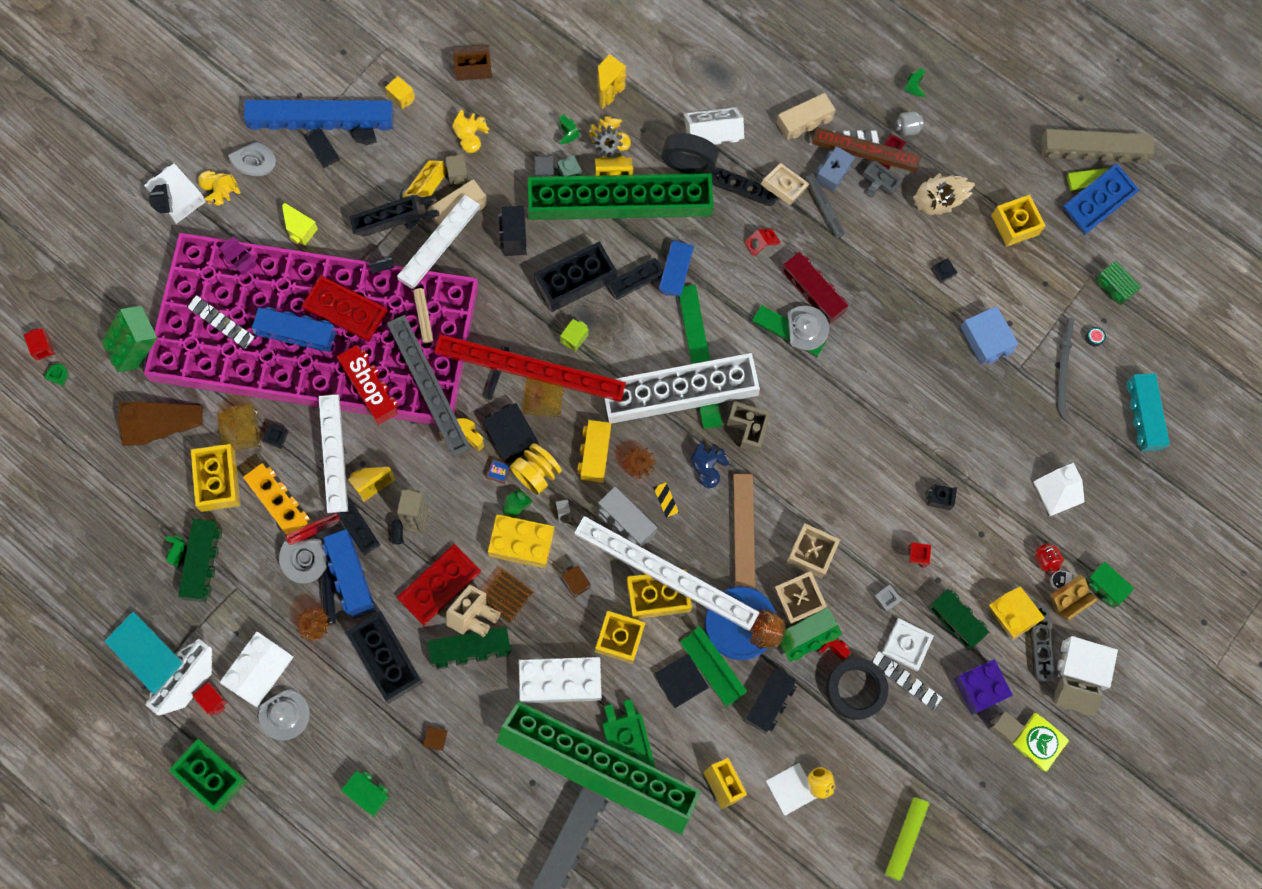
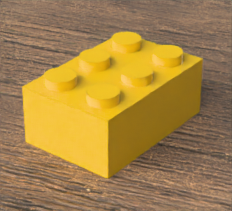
M231 444L191 449L196 507L203 512L241 506L236 453Z
M497 514L488 555L492 558L546 569L555 532L554 526Z
M646 574L627 577L626 582L632 619L691 612L692 604L690 598Z

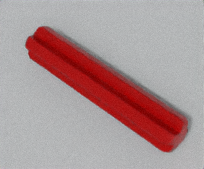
M332 513L286 534V542L289 545H293L338 524L340 518L337 513Z

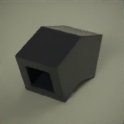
M358 127L354 137L356 143L366 146L377 143L373 127L369 129Z

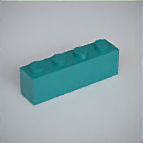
M1156 373L1133 375L1127 380L1126 387L1131 397L1130 408L1134 413L1133 424L1137 428V444L1140 446L1141 452L1164 450L1170 445Z

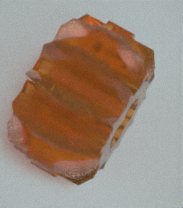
M637 446L636 452L631 448L629 450L630 454L624 455L626 460L623 461V466H627L625 472H631L632 478L635 477V474H638V479H642V474L649 477L648 471H654L652 465H655L656 460L652 459L653 453L647 454L648 448H644L641 451L640 446ZM637 460H641V466L637 465Z
M309 607L303 609L302 614H298L299 621L295 623L299 627L296 631L300 633V637L308 641L323 639V634L328 633L326 627L330 626L327 623L329 616L325 615V610Z

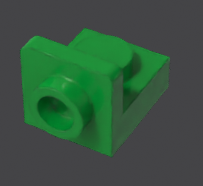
M173 535L172 538L166 536L165 540L174 545L166 554V562L171 566L179 568L187 551V545L184 543L185 540L176 535Z

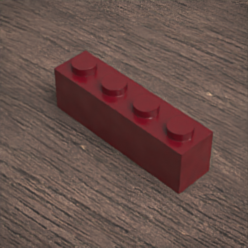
M798 252L783 264L781 269L783 275L812 307L820 310L826 316L829 325L846 312L848 308L846 299L837 294L834 286L823 278V274L819 269H815L812 266L810 259L806 255Z

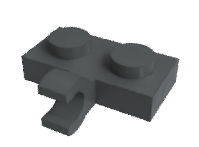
M872 161L863 172V176L873 183L866 193L871 198L879 188L892 196L903 182L900 177L875 161Z

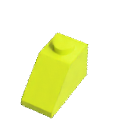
M284 203L282 207L289 239L296 244L301 243L305 246L318 230L315 221Z

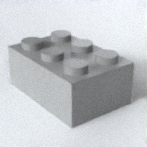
M616 487L598 502V517L604 523L608 522L612 526L611 529L619 536L622 535L625 539L641 548H644L655 537L657 527Z

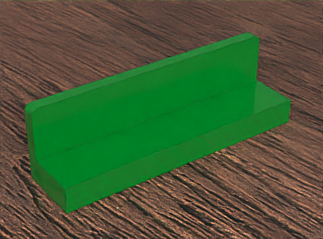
M701 626L680 641L681 646L690 655L696 667L725 707L747 692Z

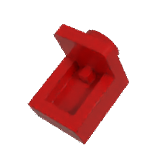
M837 639L822 645L821 649L817 652L821 655L829 648L842 661L851 653L848 650V645L842 640L838 641Z

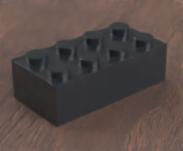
M600 241L533 273L534 283L551 313L606 286L609 281L617 278V270Z
M382 611L346 631L373 681L388 704L423 684L422 679Z

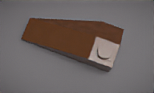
M119 402L118 422L123 446L146 445L159 438L164 439L168 435L202 426L203 406L153 402Z

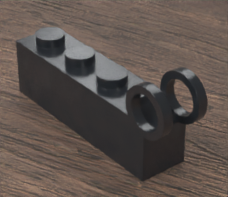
M411 195L351 215L349 217L353 234L365 237L420 218H436L440 215L439 210L425 212L424 205L436 202V196L420 197Z

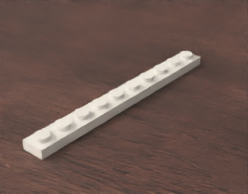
M585 516L574 533L579 538L750 631L759 614L758 611Z

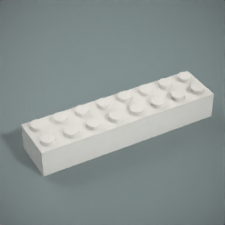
M752 353L617 378L616 380L626 382L622 401L604 399L608 420L612 424L759 395L760 388Z

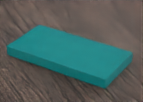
M132 612L104 641L154 694L184 664L135 612Z

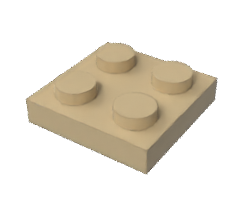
M780 163L763 179L761 185L778 196L782 201L791 205L807 189L809 183Z

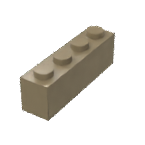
M408 488V491L402 490L397 514L405 531L425 535L430 512L423 493L413 488Z

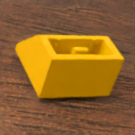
M611 54L598 66L597 85L599 104L602 109L606 105H610L618 92L621 93L626 86V66Z

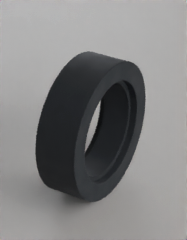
M676 133L666 138L662 151V160L669 167L683 173L709 174L715 169L719 151L711 141L703 137L688 133ZM681 152L692 153V154L698 155V156H700V157L689 156V155L683 154V153H681Z
M852 658L840 663L832 670L826 683V695L831 707L839 715L851 720H863L879 712L886 703L889 692L888 681L884 672L875 663L863 658ZM860 670L867 673L874 681L876 694L868 707L853 708L841 699L838 685L840 678L845 672Z

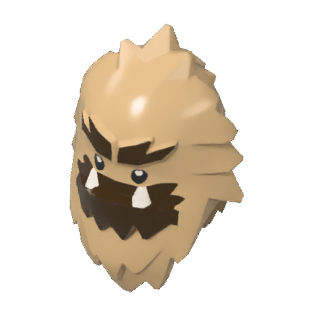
M939 173L934 178H930L927 182L922 183L917 194L913 196L915 200L914 205L918 206L919 211L922 210L928 215H941L952 212L951 208L962 204L965 199L971 196L972 192L969 191L975 186V183L966 181L968 178L953 175L942 176Z

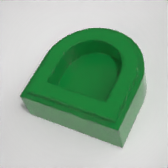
M53 364L49 367L44 379L64 386L69 372L62 364Z

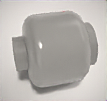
M916 111L901 113L895 122L896 130L900 131L902 136L917 135L923 129V118Z

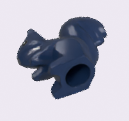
M701 442L696 447L690 460L693 463L694 469L700 474L698 476L700 484L708 489L714 488L720 481V475L713 468L714 465L718 463L727 466L729 462L723 449L720 448L714 453L715 446L713 445L707 451L704 449V443Z

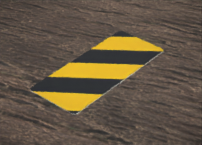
M667 483L655 486L654 491L665 517L667 518L679 513Z

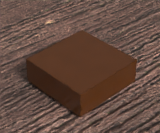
M428 726L423 747L443 751L448 731Z

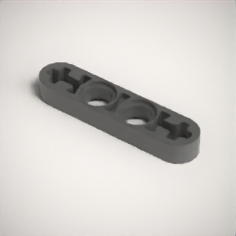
M1037 605L1036 607L1043 613L1045 619L1040 622V625H1035L1030 629L1032 662L1035 679L1043 683L1053 678L1054 667L1049 610L1043 605ZM1040 628L1045 631L1044 639H1039L1036 636L1037 629ZM1039 648L1046 650L1047 657L1045 659L1038 656L1037 651ZM1038 662H1039V663L1047 662L1048 664H1045V665L1040 664V665H1038ZM1043 666L1044 671L1048 672V675L1045 677L1039 673V671L1043 670Z

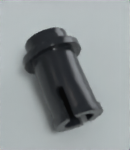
M388 256L385 259L369 262L372 274L388 269L392 271V268H395L393 258H388Z
M391 520V524H389L392 535L391 544H404L401 520Z

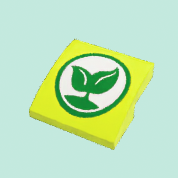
M1034 713L1011 744L1023 756L1030 758L1042 771L1047 772L1069 740L1043 717Z

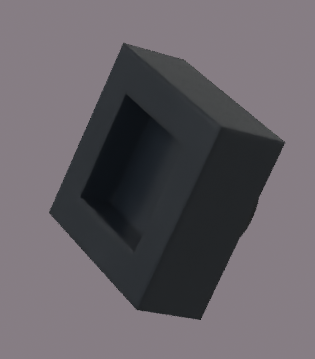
M949 258L933 265L931 268L940 283L949 280L958 273Z
M269 424L262 442L282 449L289 431Z

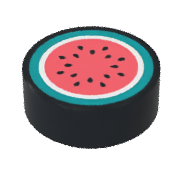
M1093 327L1086 333L1085 339L1089 345L1097 347L1105 341L1106 334L1101 328Z

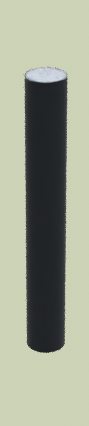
M502 346L501 350L509 352L510 348ZM493 371L484 397L485 399L492 400L502 371Z

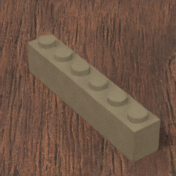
M1046 129L1041 137L1042 157H1049L1051 159H1084L1086 161L1095 159L1104 162L1113 160L1122 163L1132 161L1142 164L1148 162L1154 155L1153 135Z

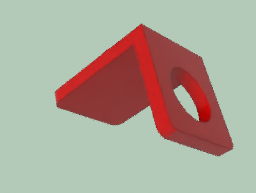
M772 228L758 229L745 241L752 256H756L766 246L779 245L781 243ZM753 239H757L759 241V247L757 249H754L752 247Z

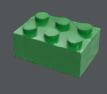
M142 306L120 309L102 340V345L107 350L111 364L115 367L117 373L139 369L157 340V336Z
M197 739L168 770L215 813H220L248 782L247 779L201 739Z

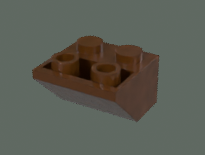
M489 45L453 48L456 81L492 78Z

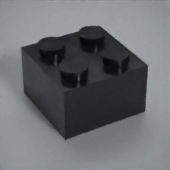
M503 206L502 213L498 214L500 249L504 250L505 256L527 255L524 206Z

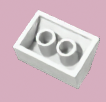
M736 107L684 113L686 132L688 134L703 137L713 144L722 143L721 141L738 142L739 139H744L743 116Z
M256 632L220 683L258 708L291 662L293 656Z

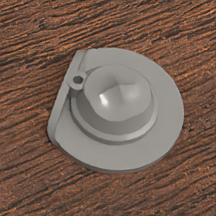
M253 142L228 155L229 161L235 169L250 176L269 174L274 169L276 163L273 152L258 142Z
M799 306L787 312L790 343L793 347L800 350H813L820 347L826 341L829 334V323L826 316L820 310L811 306Z
M304 539L293 545H289L286 541L283 543L279 554V563L283 573L290 580L303 584L317 580L324 573L328 557L325 555L321 540Z
M288 689L272 697L258 709L259 723L262 730L276 740L284 741L297 737L305 730L310 719V708L306 699L294 689Z

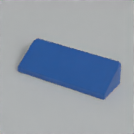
M672 241L659 287L664 295L681 296L694 249L693 245Z

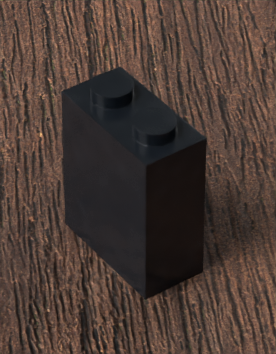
M517 403L513 405L507 404L501 411L496 414L494 412L490 413L482 420L485 430L503 462L506 464L524 455L526 450L530 451L529 447L533 443L539 446V441Z

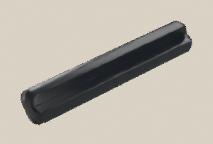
M326 566L324 573L320 576L325 625L336 624L333 577L330 568Z

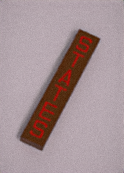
M818 127L812 140L813 145L834 150L837 146L853 156L912 172H917L922 155Z

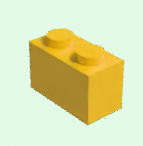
M729 758L711 765L703 772L721 809L740 801L747 795Z

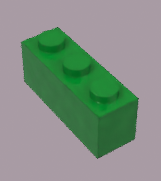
M827 607L775 636L788 660L792 662L801 659L811 651L819 649L822 645L836 640L843 634Z

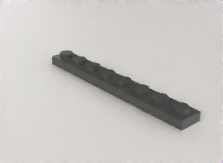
M405 315L388 322L387 325L453 458L471 450Z

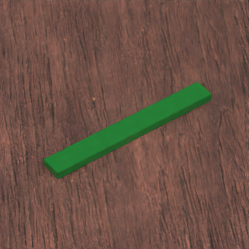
M696 285L683 286L679 301L691 364L710 361ZM718 403L699 407L703 430L722 427Z

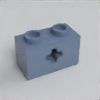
M836 146L833 152L829 151L824 166L821 164L815 173L817 174L816 179L818 183L834 193L851 168L855 157Z

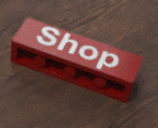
M358 345L337 356L339 363L377 425L398 414L396 409L399 406L393 396H388L387 391L389 389L383 380L380 382L377 378L379 373L374 365L370 366L367 362L370 358L364 349L360 350Z

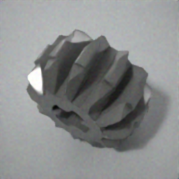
M609 125L606 130L604 126H601L602 132L595 130L598 136L592 137V140L596 141L592 146L597 148L596 152L598 154L602 153L603 157H606L608 153L612 157L614 156V150L616 152L620 151L617 146L623 145L619 141L623 137L621 134H618L619 130L617 128L613 130V127ZM606 138H609V139L611 140V141H608V142H609L608 145H606V144L604 143V141L606 142V140H605Z

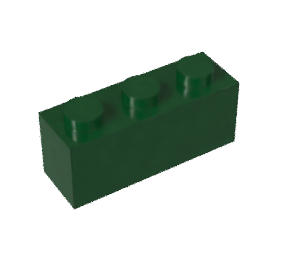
M946 589L927 608L969 651L989 633L987 625L973 615V611L969 606L963 605L960 602L959 596L954 591Z

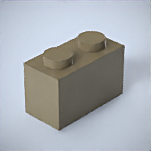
M1062 675L1055 690L1054 699L1056 705L1062 709H1071L1083 715L1095 716L1103 699L1101 686Z

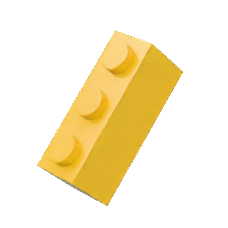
M588 420V426H584L583 437H586L585 444H581L580 455L583 456V463L579 462L577 474H581V480L604 482L611 423Z

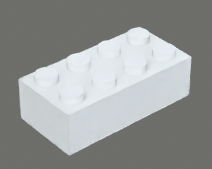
M600 657L519 660L520 702L601 701Z

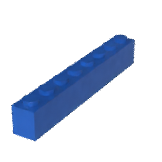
M245 100L244 121L247 128L252 130H259L260 128L271 130L358 129V127L362 129L373 127V129L385 131L393 129L394 108L392 101Z

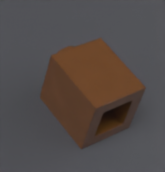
M578 565L575 567L569 566L563 571L561 579L574 599L591 588V583Z

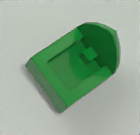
M921 67L916 73L913 71L907 79L908 83L904 90L913 96L925 97L918 84L922 81L926 71Z
M565 114L558 118L559 128L566 134L559 144H568L580 137L576 124L571 118L568 119Z
M520 488L507 496L504 501V516L516 517L528 508L533 500Z

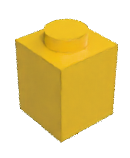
M399 76L385 87L387 97L402 110L406 106L411 105L415 99L413 88Z

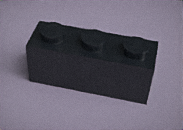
M775 668L744 722L764 734L768 730L772 732L778 722L775 720L777 714H782L787 706V703H785L788 695L792 697L797 688L794 685L797 680L780 669Z

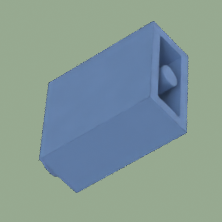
M997 306L965 320L960 326L981 365L987 362L992 364L1002 355L1007 357L1015 352L1014 349L1018 346L1016 338Z

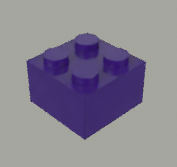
M995 659L954 678L972 715L1013 696Z

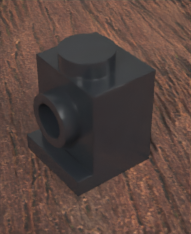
M933 484L926 492L927 506L951 510L955 506L957 487L951 488ZM939 493L944 494V498L940 497Z

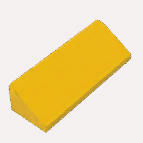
M429 160L402 197L405 198L411 195L420 197L431 196L448 173L444 162Z

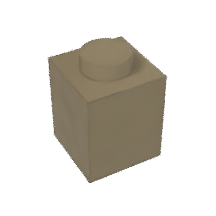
M464 154L446 157L450 185L459 186L467 183L468 176Z
M1004 711L1000 714L996 713L990 720L992 724L988 729L1005 743L1010 744L1015 741L1024 726Z

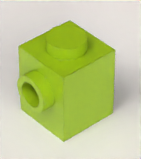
M572 319L560 335V343L576 353L588 337L589 329L587 325L582 321L577 322Z

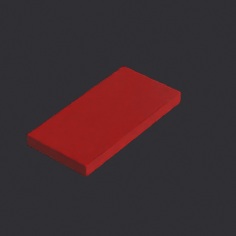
M321 275L301 306L303 310L325 321H329L333 325L367 342H370L388 311L386 307Z
M454 543L396 598L425 626L482 571Z

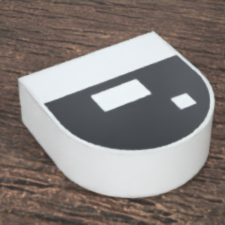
M1065 571L1055 572L1050 578L1052 588L1058 590L1070 582L1072 573Z

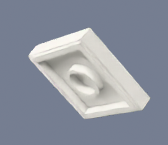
M898 618L881 654L917 672L934 635Z

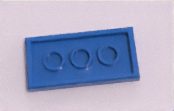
M1116 163L1061 208L1085 235L1140 190Z

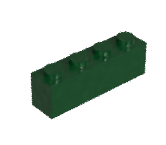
M192 520L178 597L182 600L206 603L207 597L211 596L212 587L210 586V581L215 575V566L213 565L214 560L217 559L219 554L217 544L218 539L222 537L223 531L217 521Z
M507 626L489 629L484 637L473 632L427 641L431 666L436 667L437 670L448 668V664L456 663V666L468 664L470 660L476 659V662L487 661L488 657L491 656L504 658L508 656L507 653H511Z

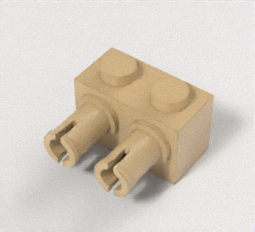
M469 585L447 610V626L461 634L471 629L484 637L490 626L477 620V618L481 615L496 623L501 613L486 605V593Z

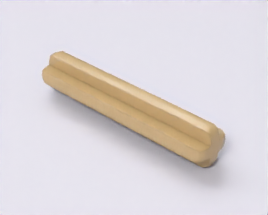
M419 288L414 290L420 330L423 342L430 343L433 341L425 293L424 289Z

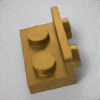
M1081 575L1049 595L1055 613L1066 620L1074 618L1077 614L1098 601L1097 596L1090 593L1086 579Z

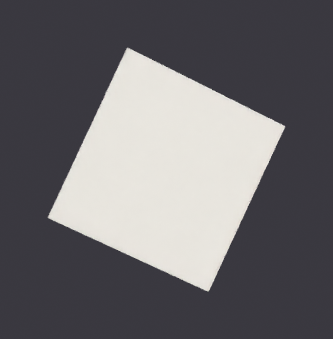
M800 763L766 781L784 816L816 799L809 791L807 776Z

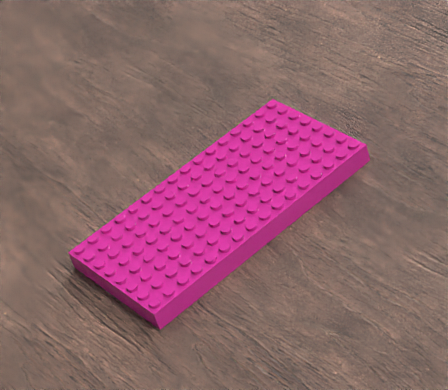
M179 233L155 328L157 340L149 351L144 375L149 381L319 407V396L339 395L341 411L371 415L337 358L338 355L358 345L359 349H364L370 359L367 360L369 365H374L377 369L379 381L383 380L389 389L387 391L388 396H393L399 405L396 407L398 414L391 419L437 425L387 325L388 322L405 315L455 415L465 362L436 355L434 351L440 334L469 342L479 289L477 278L428 271L416 287L412 289L397 278L404 267L395 266V268H392V271L388 269L372 274L370 263L366 261L239 242L240 245H243L252 254L257 262L254 268L242 276L238 270L235 271L224 259L226 257L219 249L228 240ZM244 250L231 260L232 265L245 256L247 252ZM320 275L388 309L370 342L334 325L336 335L330 353L256 336L252 330L258 308L265 309V307L273 308L280 313L285 311L291 312L297 317L308 316L315 321L321 322L323 319L301 308ZM419 288L424 289L433 337V341L430 343H424L422 340L414 297V290ZM196 295L254 336L246 348H243L187 308Z

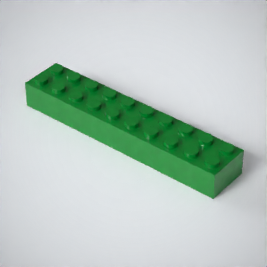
M712 174L528 177L529 220L712 217L714 208Z
M520 701L516 703L502 725L496 742L682 835L702 792Z

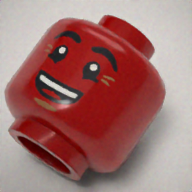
M1046 543L1036 549L1037 553L1034 558L1042 571L1055 573L1061 569L1060 565L1064 562V557L1056 545Z

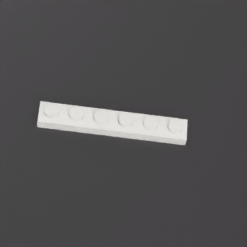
M464 195L397 276L398 280L414 289L480 209V204Z
M319 396L327 513L348 512L340 396Z

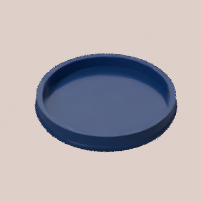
M733 587L722 591L758 611L759 614L750 631L714 611L707 609L705 630L708 638L719 653L731 659L748 660L761 655L770 647L777 632V615L773 605L765 595L749 587Z

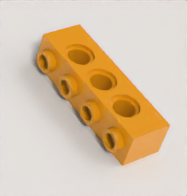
M260 464L243 478L285 534L308 525L309 517L304 511L301 513L296 507L299 504L293 496L288 498L285 494L287 488L281 481L278 483L275 481L274 477L276 474L271 467L266 468L263 464ZM266 483H272L270 489L263 490V486ZM277 498H283L281 504L274 505V501ZM288 513H295L293 519L286 520Z

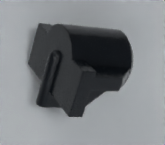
M169 184L156 185L149 193L150 206L160 214L173 213Z

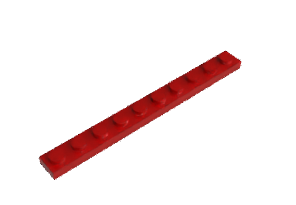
M441 334L434 351L436 355L618 402L622 401L626 386L624 381Z

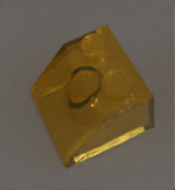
M527 378L523 414L561 418L564 387Z
M252 403L233 406L218 414L221 445L231 444L235 450L261 447L257 410Z

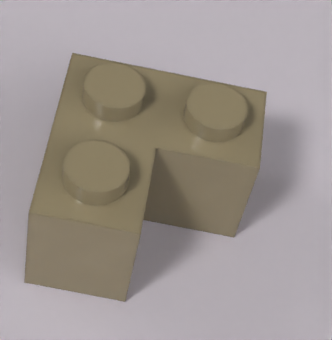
M734 401L727 426L744 430L740 449L758 454L771 412Z

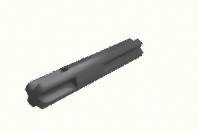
M807 175L805 181L809 183L808 187L836 238L842 237L845 231L815 175Z

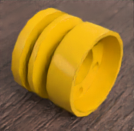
M533 443L529 447L530 451L526 450L524 452L528 461L518 458L510 466V469L524 486L534 494L540 495L548 487L544 477L553 481L555 479L554 474L559 475L562 470L549 452Z

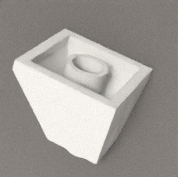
M1074 463L1059 468L1033 482L1049 516L1084 503L1083 483Z

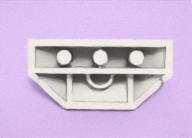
M200 639L180 650L177 656L184 664L155 694L150 693L146 706L158 716L186 707L192 700V695L201 688L211 675L212 648Z

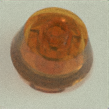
M760 609L759 615L749 631L752 632V639L749 642L760 649L779 646L785 634L784 620L771 610Z

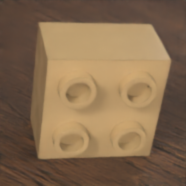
M804 523L786 563L807 573L811 571L814 576L822 579L828 570L840 539Z
M811 571L773 587L789 624L827 608Z

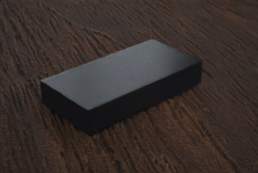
M322 129L305 137L323 168L340 160Z

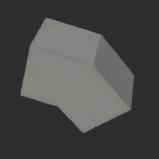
M568 500L557 501L556 508L559 524L571 522Z

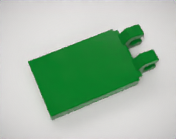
M632 699L623 701L626 714L615 717L612 704L604 706L607 719L603 720L604 723L602 725L607 744L656 769L642 713L639 714V711L635 712Z

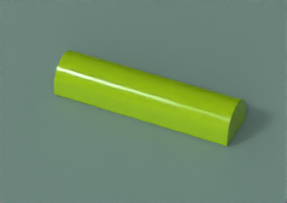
M913 797L885 872L887 877L896 881L902 879L929 802Z

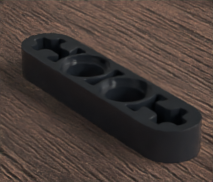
M715 168L711 172L712 184L716 187L766 206H772L777 201L778 196L768 191L759 182L722 168ZM718 174L721 175L719 180L716 179ZM737 180L740 182V186L733 187L730 182ZM749 187H755L757 189V193L751 194L748 192L747 189ZM768 194L772 195V198H770V200L766 199Z

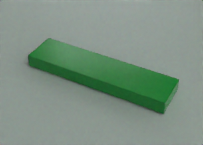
M761 305L752 322L790 343L788 319ZM826 341L816 349L804 351L818 357Z

